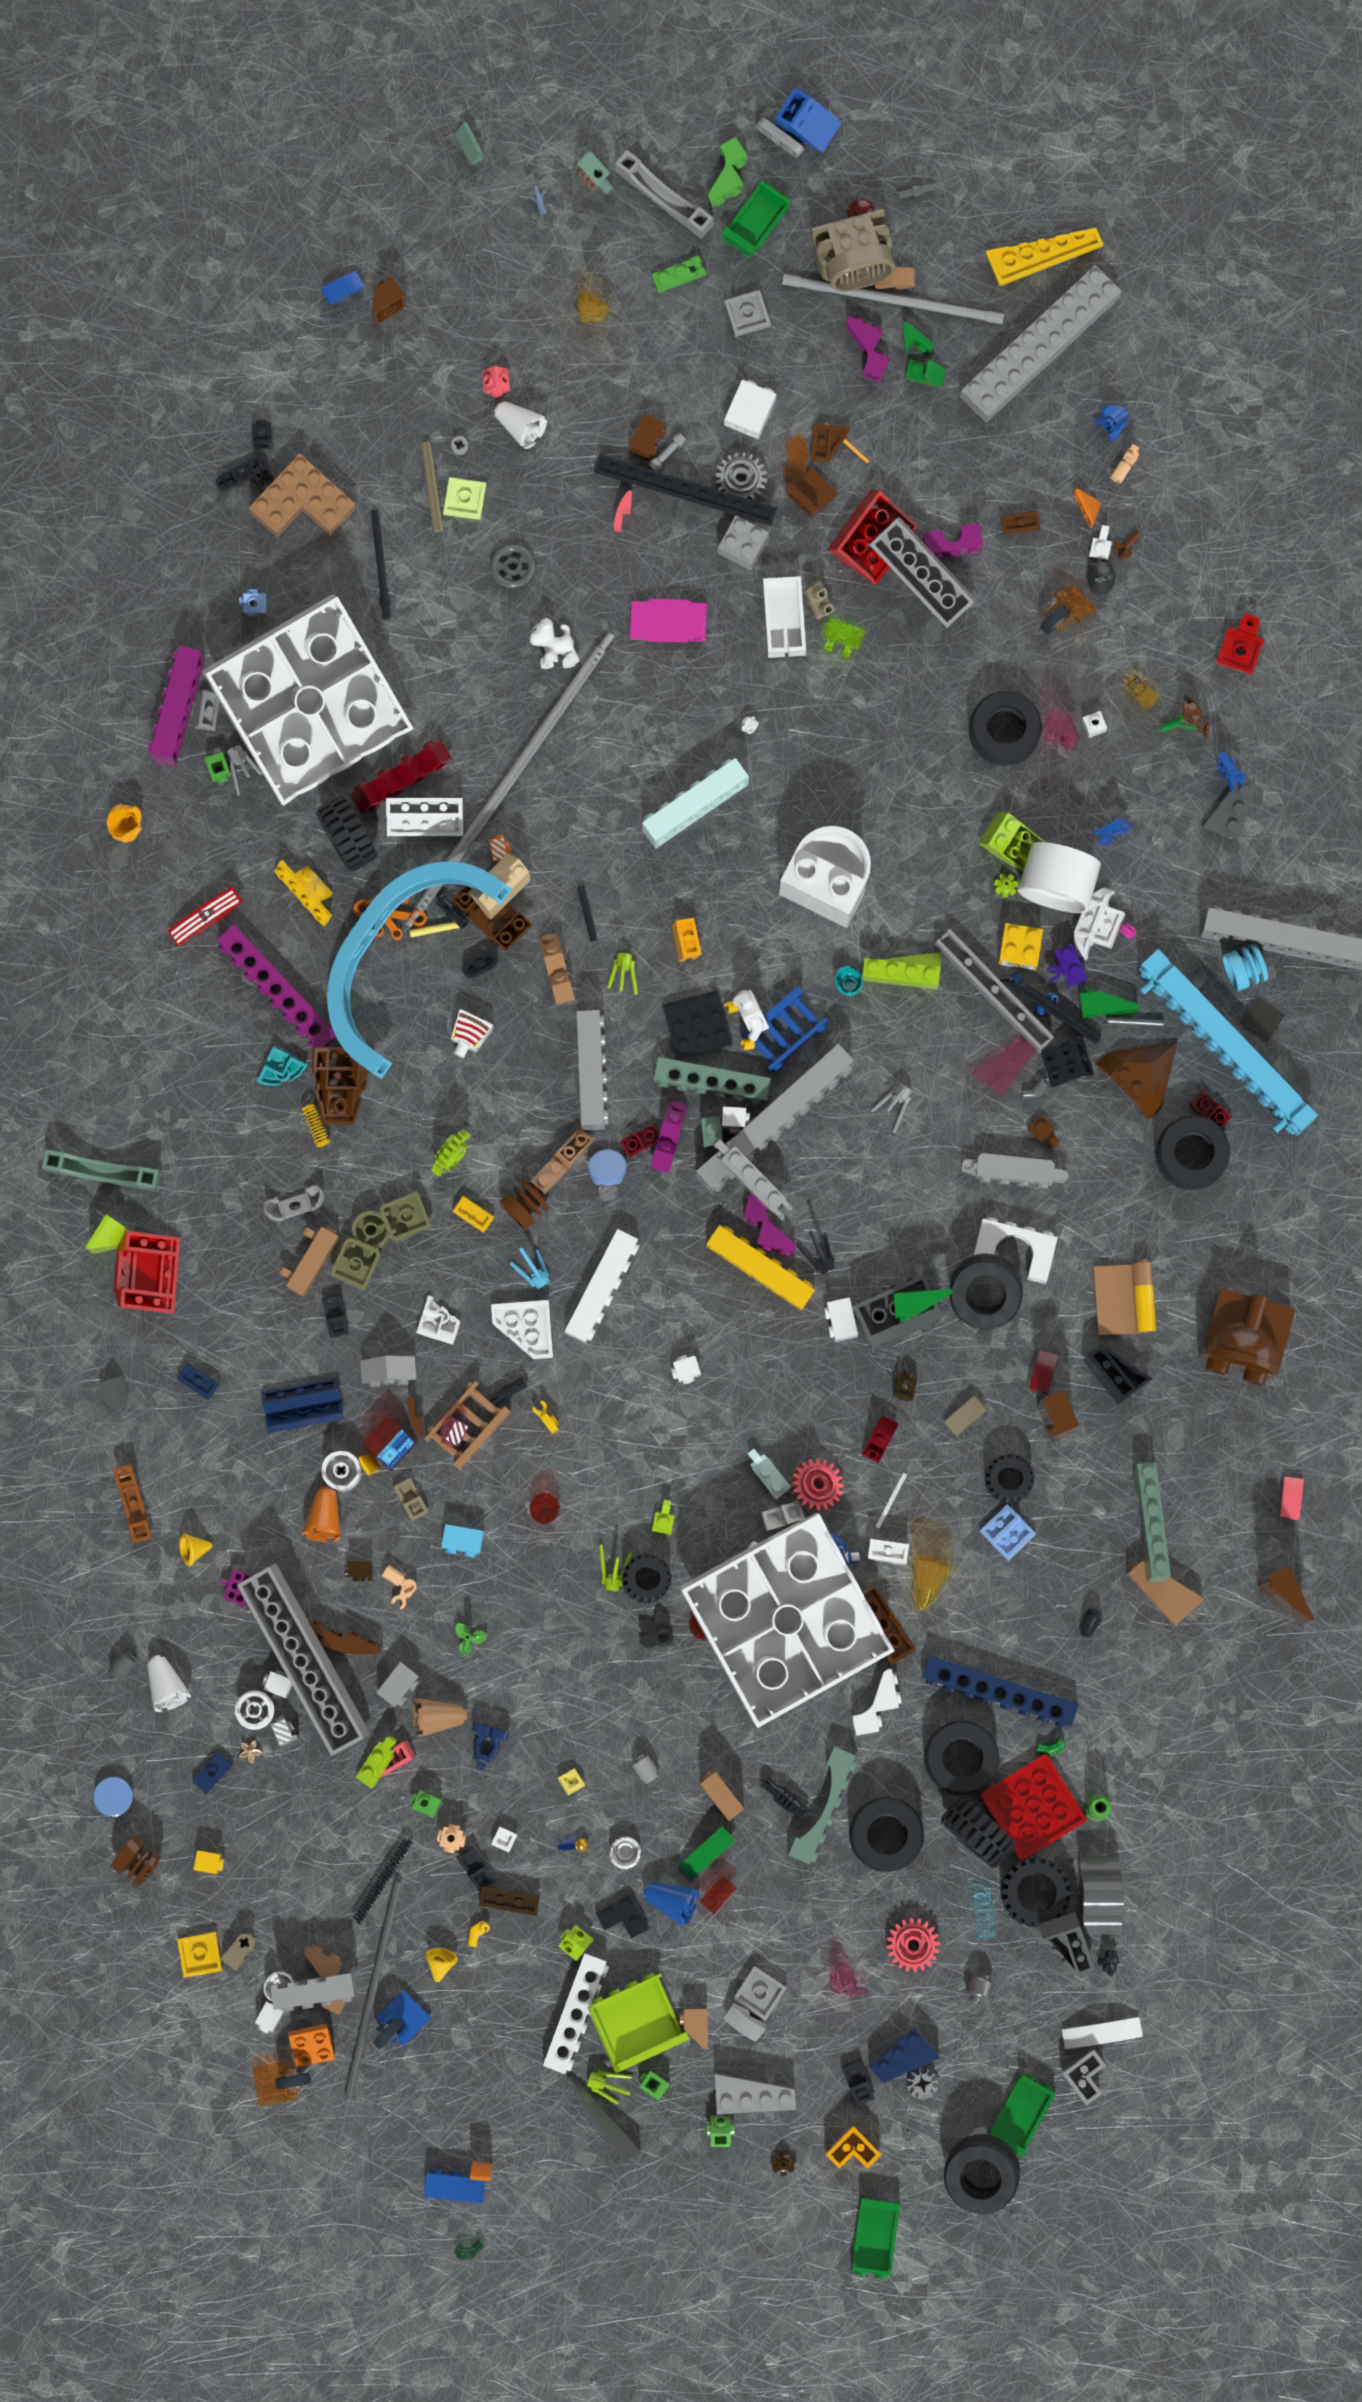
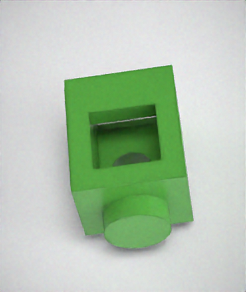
M223 752L206 757L205 762L212 781H217L218 784L228 781V777L231 774ZM217 768L223 769L222 772L216 773Z
M651 2070L649 2073L644 2072L639 2079L641 2083L639 2088L658 2101L670 2085ZM650 2081H656L657 2086L651 2088L649 2086Z

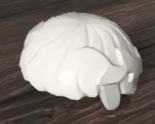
M625 1836L616 1839L610 1851L612 1863L621 1869L634 1867L640 1859V1846L631 1837Z

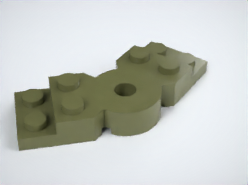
M418 1191L383 1204L379 1213L366 1211L358 1215L352 1224L353 1238L345 1240L330 1276L366 1291L372 1275L375 1273L381 1260L379 1249L383 1248L389 1240L397 1243L414 1236V1234L432 1228ZM370 1226L377 1229L376 1233L372 1236L366 1234V1230Z

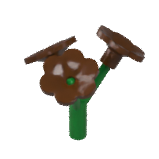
M1185 695L1184 699L1187 703L1183 705V712L1175 720L1160 725V729L1162 732L1176 727L1197 730V732L1203 733L1204 741L1207 742L1211 719H1208L1204 726H1193V724L1201 722L1202 709L1194 700ZM1185 720V721H1187L1188 724H1190V725L1181 724V722H1183V721Z

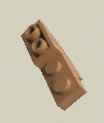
M579 1128L529 1184L533 1185L544 1196L572 1168L594 1140Z

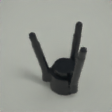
M809 1231L810 1237L820 1256L817 1259L818 1263L813 1260L799 1243L797 1247L814 1266L816 1272L820 1271L821 1274H824L835 1268L833 1264L835 1261L832 1257L827 1236H823L827 1255L824 1256L813 1232Z

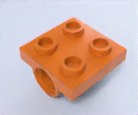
M327 2024L288 2032L296 2068L335 2060L331 2033Z

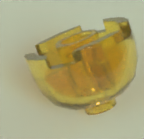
M583 288L575 299V308L580 314L578 318L587 324L589 321L593 323L604 321L611 313L612 307L604 300L601 301L594 296L595 294Z

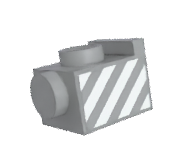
M284 1715L273 1719L274 1723L271 1724L279 1746L282 1747L299 1739L298 1735H293L292 1733L295 1732L292 1722H287Z

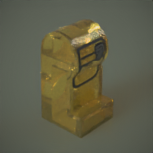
M1137 675L1131 677L1124 684L1125 690L1146 712L1159 701L1160 695L1153 691Z

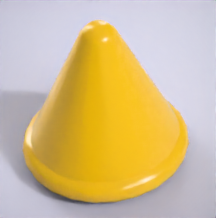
M186 1533L182 1534L179 1540L182 1560L188 1566H191L213 1547L211 1542Z
M433 1948L425 1954L435 1982H440L458 1961V1957L454 1952L444 1948Z

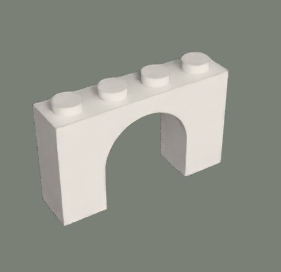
M991 1217L982 1219L974 1255L982 1253L994 1255L995 1248L999 1242L1006 1238H1019L1027 1243L1032 1253L1027 1280L1046 1284L1058 1237H1054V1233L1043 1231V1233L1035 1232V1229L1032 1227L1024 1226V1229L1016 1227L1017 1224L1012 1222L998 1223V1219Z

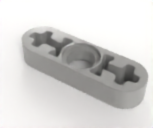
M761 118L755 125L763 135L792 156L798 158L804 151V148L796 140L767 119Z

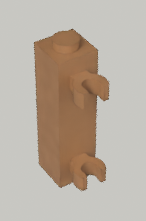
M306 1227L302 1234L313 1240L294 1273L285 1267H282L279 1272L281 1276L289 1279L286 1287L303 1298L339 1241V1237L336 1235L337 1231L330 1227L326 1229L321 1227L318 1233Z

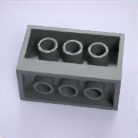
M919 1274L909 1277L908 1281L904 1284L898 1282L891 1285L890 1290L886 1292L882 1289L873 1293L870 1299L864 1297L855 1301L852 1310L871 1352L942 1321L943 1315L938 1304L911 1318V1321L900 1322L899 1319H895L894 1312H892L894 1293L931 1291L925 1275L919 1276ZM876 1314L882 1316L881 1321L874 1319Z

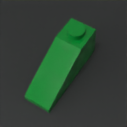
M1094 989L1083 990L1078 996L1081 1019L1138 1012L1140 1009L1139 1004L1100 991H1094Z
M952 1289L894 1293L895 1319H899L900 1322L911 1321V1318L916 1317L952 1294Z

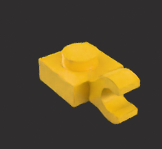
M541 1401L543 1410L537 1411L533 1407V1412L540 1417L553 1435L559 1431L557 1427L559 1423L553 1415L548 1416L546 1413L547 1405L544 1401Z

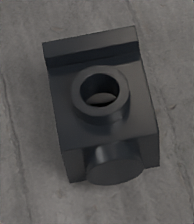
M257 420L255 424H251L254 449H273L270 422ZM265 431L263 435L258 434V432Z

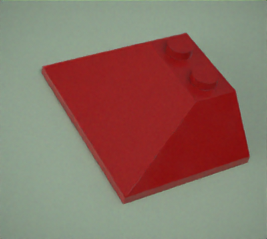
M125 1231L116 1252L113 1289L120 1308L174 1314L180 1248L179 1237Z

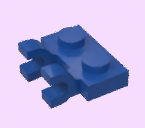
M1224 751L1218 754L1216 768L1225 782L1229 784V790L1233 792L1235 791L1234 785H1236V782L1241 787L1245 785L1243 780L1246 779V776L1242 771L1234 769L1235 762L1231 755L1227 756Z
M1119 818L1102 829L1092 832L1094 835L1099 834V836H1103L1098 841L1099 845L1104 844V846L1112 843L1113 836L1127 834L1129 832L1128 829L1133 827L1129 819Z

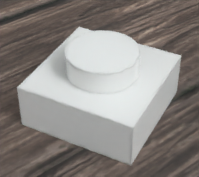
M499 1826L491 1845L510 1852L517 1834Z

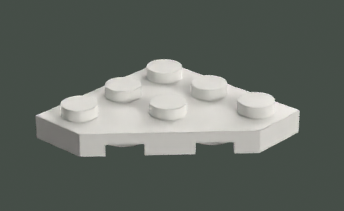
M549 1300L491 1304L492 1324L531 1358H553Z

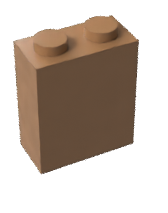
M709 1771L701 1778L703 1781L700 1783L701 1787L728 1821L744 1810L743 1806L716 1772L712 1774Z

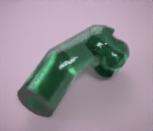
M477 2240L471 2248H464L461 2245L457 2246L454 2253L460 2260L474 2259L485 2246Z

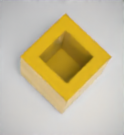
M197 1851L193 1870L219 1874V1870H223L224 1859H221V1854Z

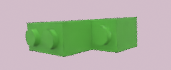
M736 137L720 146V154L724 160L725 167L708 194V204L711 208L715 205H722L726 201L725 199L731 196L735 197L743 190V182L735 169L738 170L745 166L747 154Z

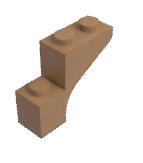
M546 934L543 937H539L538 940L556 1005L575 1000L557 934Z
M314 1944L312 1947H306L305 1956L321 1978L339 1974L343 1962L340 1961L341 1957L330 1953L328 1956L322 1953V1948ZM340 1999L333 2000V2004L322 2007L341 2015L347 2002L341 2003Z

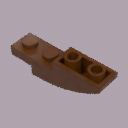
M316 1620L313 1623L309 1622L314 1633L322 1637L321 1645L331 1650L351 1655L381 1654L383 1651L379 1648L381 1644L371 1639L369 1642L362 1640L363 1635L352 1631L351 1634L347 1632L345 1637L341 1638L342 1633L334 1629L329 1632L323 1629L325 1627L324 1624Z

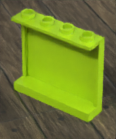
M654 1973L642 1977L643 1982L637 1984V1981H633L625 1985L627 1989L620 1992L618 1988L609 1992L610 1997L604 2000L602 1996L591 2001L592 2005L587 2007L615 2073L689 2040L687 2032H682L659 1980V1977L662 1976L661 1974L656 1976Z

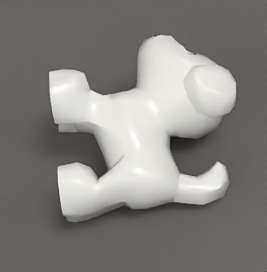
M548 618L542 619L540 623L536 624L529 635V641L533 646H543L546 654L540 659L541 668H552L554 666L553 662H558L557 655L559 654L564 657L562 660L563 668L574 667L579 662V657L574 649V641L570 636L569 626L561 625L560 629L564 634L561 637H555L553 623Z

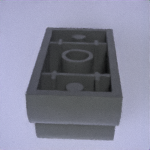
M1079 1856L1081 1930L1083 1935H1121L1124 1902L1119 1856Z

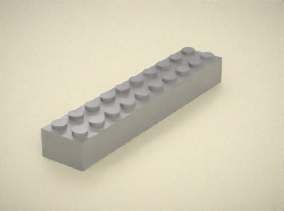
M1095 265L961 390L960 397L987 423L1120 298L1121 290Z
M1218 906L1208 908L1205 913L1200 936L1202 938L1246 947L1255 943L1258 949L1362 970V939L1355 938L1353 934L1344 933L1340 935L1336 934L1334 930L1325 929V931L1317 930V927L1310 925L1301 927L1296 922L1288 921L1287 923H1282L1276 918L1262 919L1260 915H1243L1238 910H1231V912L1223 911V908Z
M838 1043L731 1139L729 1143L734 1145L752 1162L757 1152L759 1154L764 1152L771 1140L776 1141L782 1135L781 1132L785 1127L789 1129L795 1124L797 1116L805 1115L811 1109L810 1106L813 1102L818 1103L824 1097L827 1089L830 1091L839 1084L838 1081L842 1076L846 1078L853 1071L854 1060ZM716 1154L696 1171V1177L711 1194L714 1191L718 1193L725 1186V1181L728 1178L731 1180L735 1178L717 1159Z
M275 1563L237 1584L331 1756L370 1735L368 1728L277 1564Z

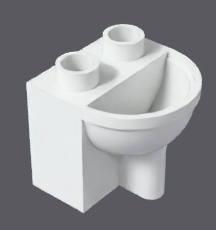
M827 826L812 831L800 842L780 880L779 895L847 928L864 896L866 882L870 873L871 861L865 843L855 833L842 827Z

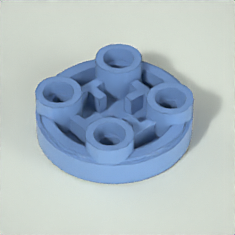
M610 1149L596 1152L588 1163L589 1175L593 1183L597 1185L620 1184L627 1170L625 1158L619 1152Z
M106 1778L95 1788L93 1795L94 1804L104 1815L120 1816L127 1812L133 1802L132 1788L121 1778Z

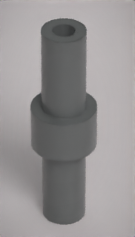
M934 183L922 186L915 185L911 186V189L897 192L899 199L910 196L917 197L921 196V193L935 190Z

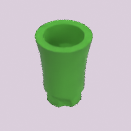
M1094 1794L1086 1799L1084 1812L1092 1821H1103L1111 1812V1804L1105 1796ZM1097 1804L1102 1805L1101 1811L1095 1809Z

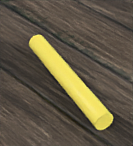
M452 921L410 930L411 937L456 929L459 926Z

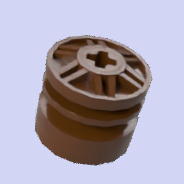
M522 1179L519 1184L524 1190L522 1191L515 1186L514 1190L518 1196L515 1198L507 1193L499 1203L527 1231L535 1223L531 1214L534 1212L539 1217H542L543 1214L538 1208L541 1207L547 1212L550 1207L547 1205L542 1194L533 1185Z
M137 1835L128 1841L110 1865L119 1875L126 1870L130 1871L126 1878L128 1882L136 1876L132 1883L135 1888L151 1876L162 1855L156 1853L150 1858L154 1852L153 1848L144 1853L143 1849L146 1842Z

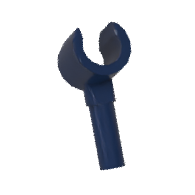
M1016 973L1009 977H997L1001 982L1014 981L1015 986L1025 983L1021 973Z

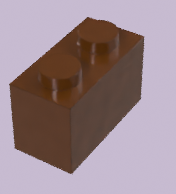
M644 413L629 445V452L650 461L652 456L655 457L659 449L657 444L660 439H664L667 431L665 429V422Z

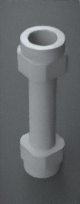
M677 433L667 448L657 458H653L650 461L648 467L651 470L658 471L665 459L677 447L680 448L686 441L685 437Z

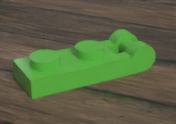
M695 256L688 261L653 273L652 279L658 293L705 276L707 272L701 265V257ZM695 267L696 271L691 273L689 268Z

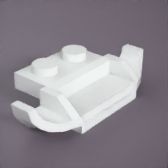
M1107 888L1096 891L1092 895L1088 911L1081 914L1074 931V943L1078 958L1087 960L1089 948L1094 943L1112 948L1125 916L1124 912L1109 907V899L1114 895L1115 891Z

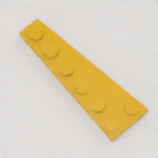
M1091 228L1067 235H1058L1055 238L1039 239L1036 242H1025L1017 246L986 251L985 254L1000 287L1103 247V242L1097 228Z

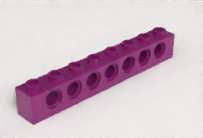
M235 925L217 939L220 944L218 946L220 951L224 955L228 953L233 958L230 961L236 968L239 969L241 967L245 971L243 975L250 982L254 980L258 985L256 989L263 996L267 994L270 997V1004L276 1010L280 1008L284 1012L282 1015L289 1024L293 1022L297 1026L295 1030L301 1037L305 1035L310 1040L308 1044L312 1048L314 1046H329L337 1039L333 1029ZM241 945L243 949L239 953H234V946ZM248 959H255L256 962L253 966H246ZM266 972L268 973V978L260 980L258 979L259 974ZM274 986L281 987V991L278 994H273L271 990ZM288 999L294 1001V1005L290 1008L284 1006L285 1001ZM300 1013L307 1014L306 1020L302 1022L297 1020V1016ZM319 1027L320 1032L317 1035H311V1028Z

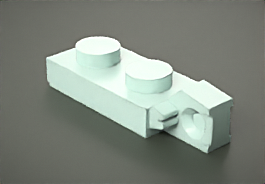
M755 1449L748 1453L749 1457L753 1460V1463L750 1464L753 1468L752 1470L775 1499H778L791 1489V1486L768 1457L764 1454L759 1456Z

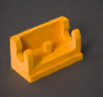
M694 918L675 921L671 926L679 962L686 961L689 958H692V960L696 959L702 953Z

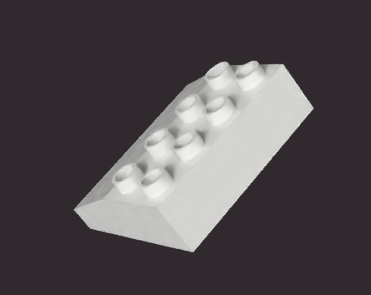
M333 594L202 670L232 724L283 806L299 794L321 784L331 775L343 771L362 757L377 751L396 737L413 729L339 598Z
M815 1513L759 1542L679 1587L757 1728L894 1652L819 1513Z

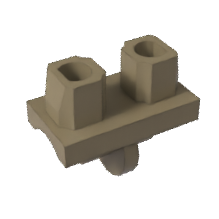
M820 580L804 589L807 597L806 602L811 606L816 619H821L834 611V607L828 599V593Z

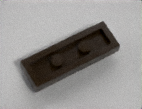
M482 1885L479 1906L537 1916L540 1895Z

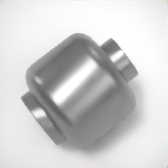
M979 1972L969 1976L965 1988L966 1993L970 1995L969 1999L981 2002V1999L986 2000L989 1998L993 1987V1981L990 1980V1976Z

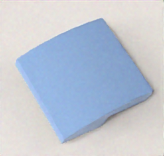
M1008 1504L980 1530L981 1534L1008 1561L1036 1535Z

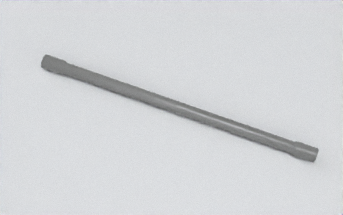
M785 273L782 285L809 288L1003 324L1004 313L982 311L862 288L841 292L833 289L829 282Z

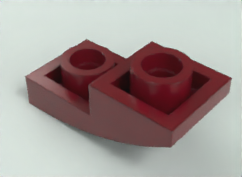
M1204 1090L1189 1103L1202 1117L1213 1120L1221 1129L1232 1118Z
M655 1123L641 1131L624 1138L620 1143L628 1157L631 1158L656 1145L660 1132Z
M1040 1350L1029 1390L1048 1395L1059 1355Z

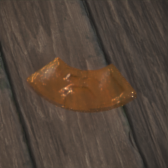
M800 434L785 445L789 461L782 473L793 485L804 476L808 463L807 446Z

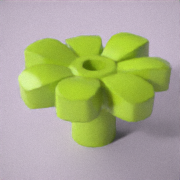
M1001 874L999 876L1000 880L996 879L994 885L997 887L995 889L996 894L1002 893L1003 898H1007L1009 893L1011 896H1014L1016 894L1014 888L1018 887V882L1013 881L1014 876L1011 874L1007 878L1005 874Z

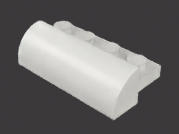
M386 798L387 836H463V798Z

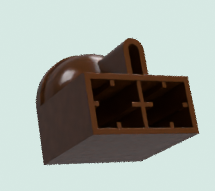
M1220 1288L1216 1293L1198 1359L1207 1361L1205 1367L1207 1371L1228 1375L1229 1368L1244 1371L1243 1381L1265 1386L1267 1378L1273 1380L1278 1376L1296 1309L1267 1301L1268 1298L1262 1295L1253 1294L1248 1296Z

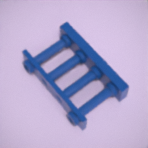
M798 986L764 1015L769 1029L764 1031H768L786 1052L777 1059L759 1038L754 1041L757 1049L771 1063L768 1067L770 1073L773 1070L775 1072L780 1070L784 1066L783 1062L816 1033L820 1035L827 1029L828 1020L826 1017L820 1022L801 1001L803 992ZM791 1005L796 1006L814 1026L807 1034L787 1014L788 1011L786 1009ZM777 1017L779 1019L782 1018L800 1039L792 1047L774 1028L772 1021ZM749 1029L740 1036V1040L749 1038Z

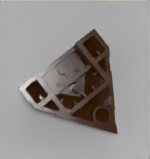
M1177 1042L1109 1052L1096 1064V1067L1108 1079L1112 1078L1136 1104L1135 1108L1148 1121L1163 1106Z

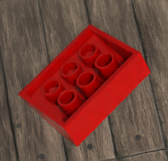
M870 490L827 550L849 568L872 584L877 585L890 566L870 544L899 517L913 532L916 531L919 525L880 490Z

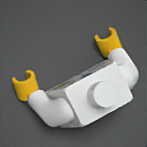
M742 990L733 998V1001L725 1002L724 1007L729 1008L728 1014L740 1011L750 1031L749 1038L742 1039L741 1045H744L743 1050H752L755 1047L754 1041L758 1039L762 1031L769 1029V1026L752 990Z

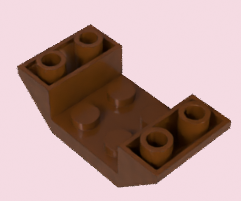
M464 886L452 898V901L476 927L504 951L507 952L533 925L523 914L517 912L508 903L490 920L469 895L468 892L472 887Z

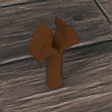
M1136 530L1125 543H1119L1117 540L1114 545L1113 556L1118 550L1124 549V554L1119 557L1118 561L1130 558L1132 553L1129 551V548L1138 540L1142 533Z

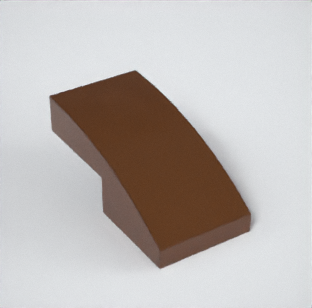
M407 1397L411 1423L419 1438H423L424 1419L423 1417H416V1398Z

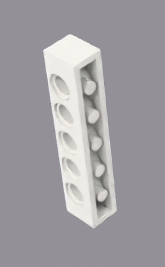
M584 1953L543 2066L563 2074L567 2070L571 2071L574 2063L571 2057L573 2052H578L581 2044L578 2038L580 2033H585L588 2022H585L587 2014H589L587 2007L592 2005L591 2001L594 1995L598 1996L602 1985L599 1984L601 1977L605 1978L609 1968L606 1966L607 1961ZM588 1971H593L596 1974V1980L592 1983L587 1982L585 1979V1974ZM587 1990L589 1992V1999L581 2001L578 1998L579 1991ZM578 2008L582 2011L581 2019L575 2020L572 2018L571 2012L573 2009ZM568 2027H572L576 2032L575 2037L571 2039L567 2038L564 2034L565 2029ZM560 2046L568 2048L569 2053L566 2057L558 2055L557 2050Z

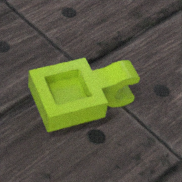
M664 1500L662 1512H655L652 1531L671 1535L675 1517L674 1515H669L671 1501Z

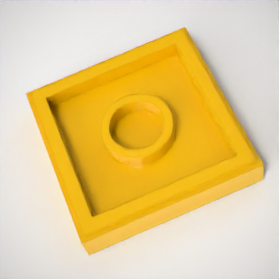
M216 1932L177 1939L183 1978L223 1971Z

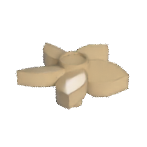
M256 1740L251 1742L250 1745L241 1743L244 1751L240 1754L239 1758L248 1757V1760L253 1764L254 1755L262 1754L260 1750L255 1749Z

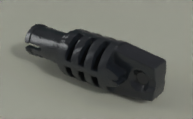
M769 1777L760 1785V1787L773 1796V1801L799 1820L804 1819L809 1812L808 1808L785 1787H779Z

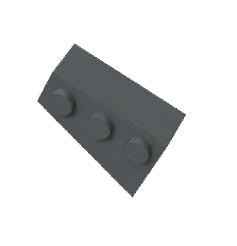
M1075 1912L1038 1924L1043 1940L1052 1947L1053 1951L1062 1958L1063 1962L1076 1976L1095 1970Z

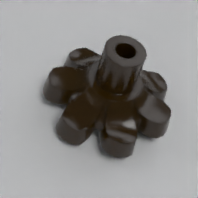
M781 2150L776 2151L777 2158L772 2157L770 2160L772 2164H775L772 2168L773 2172L780 2171L781 2176H786L787 2171L792 2173L795 2170L792 2164L796 2163V2158H790L791 2152L789 2150H786L784 2154Z

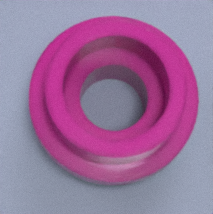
M1128 923L1120 925L1119 931L1130 940L1133 936L1136 937L1137 934L1134 933L1136 929Z

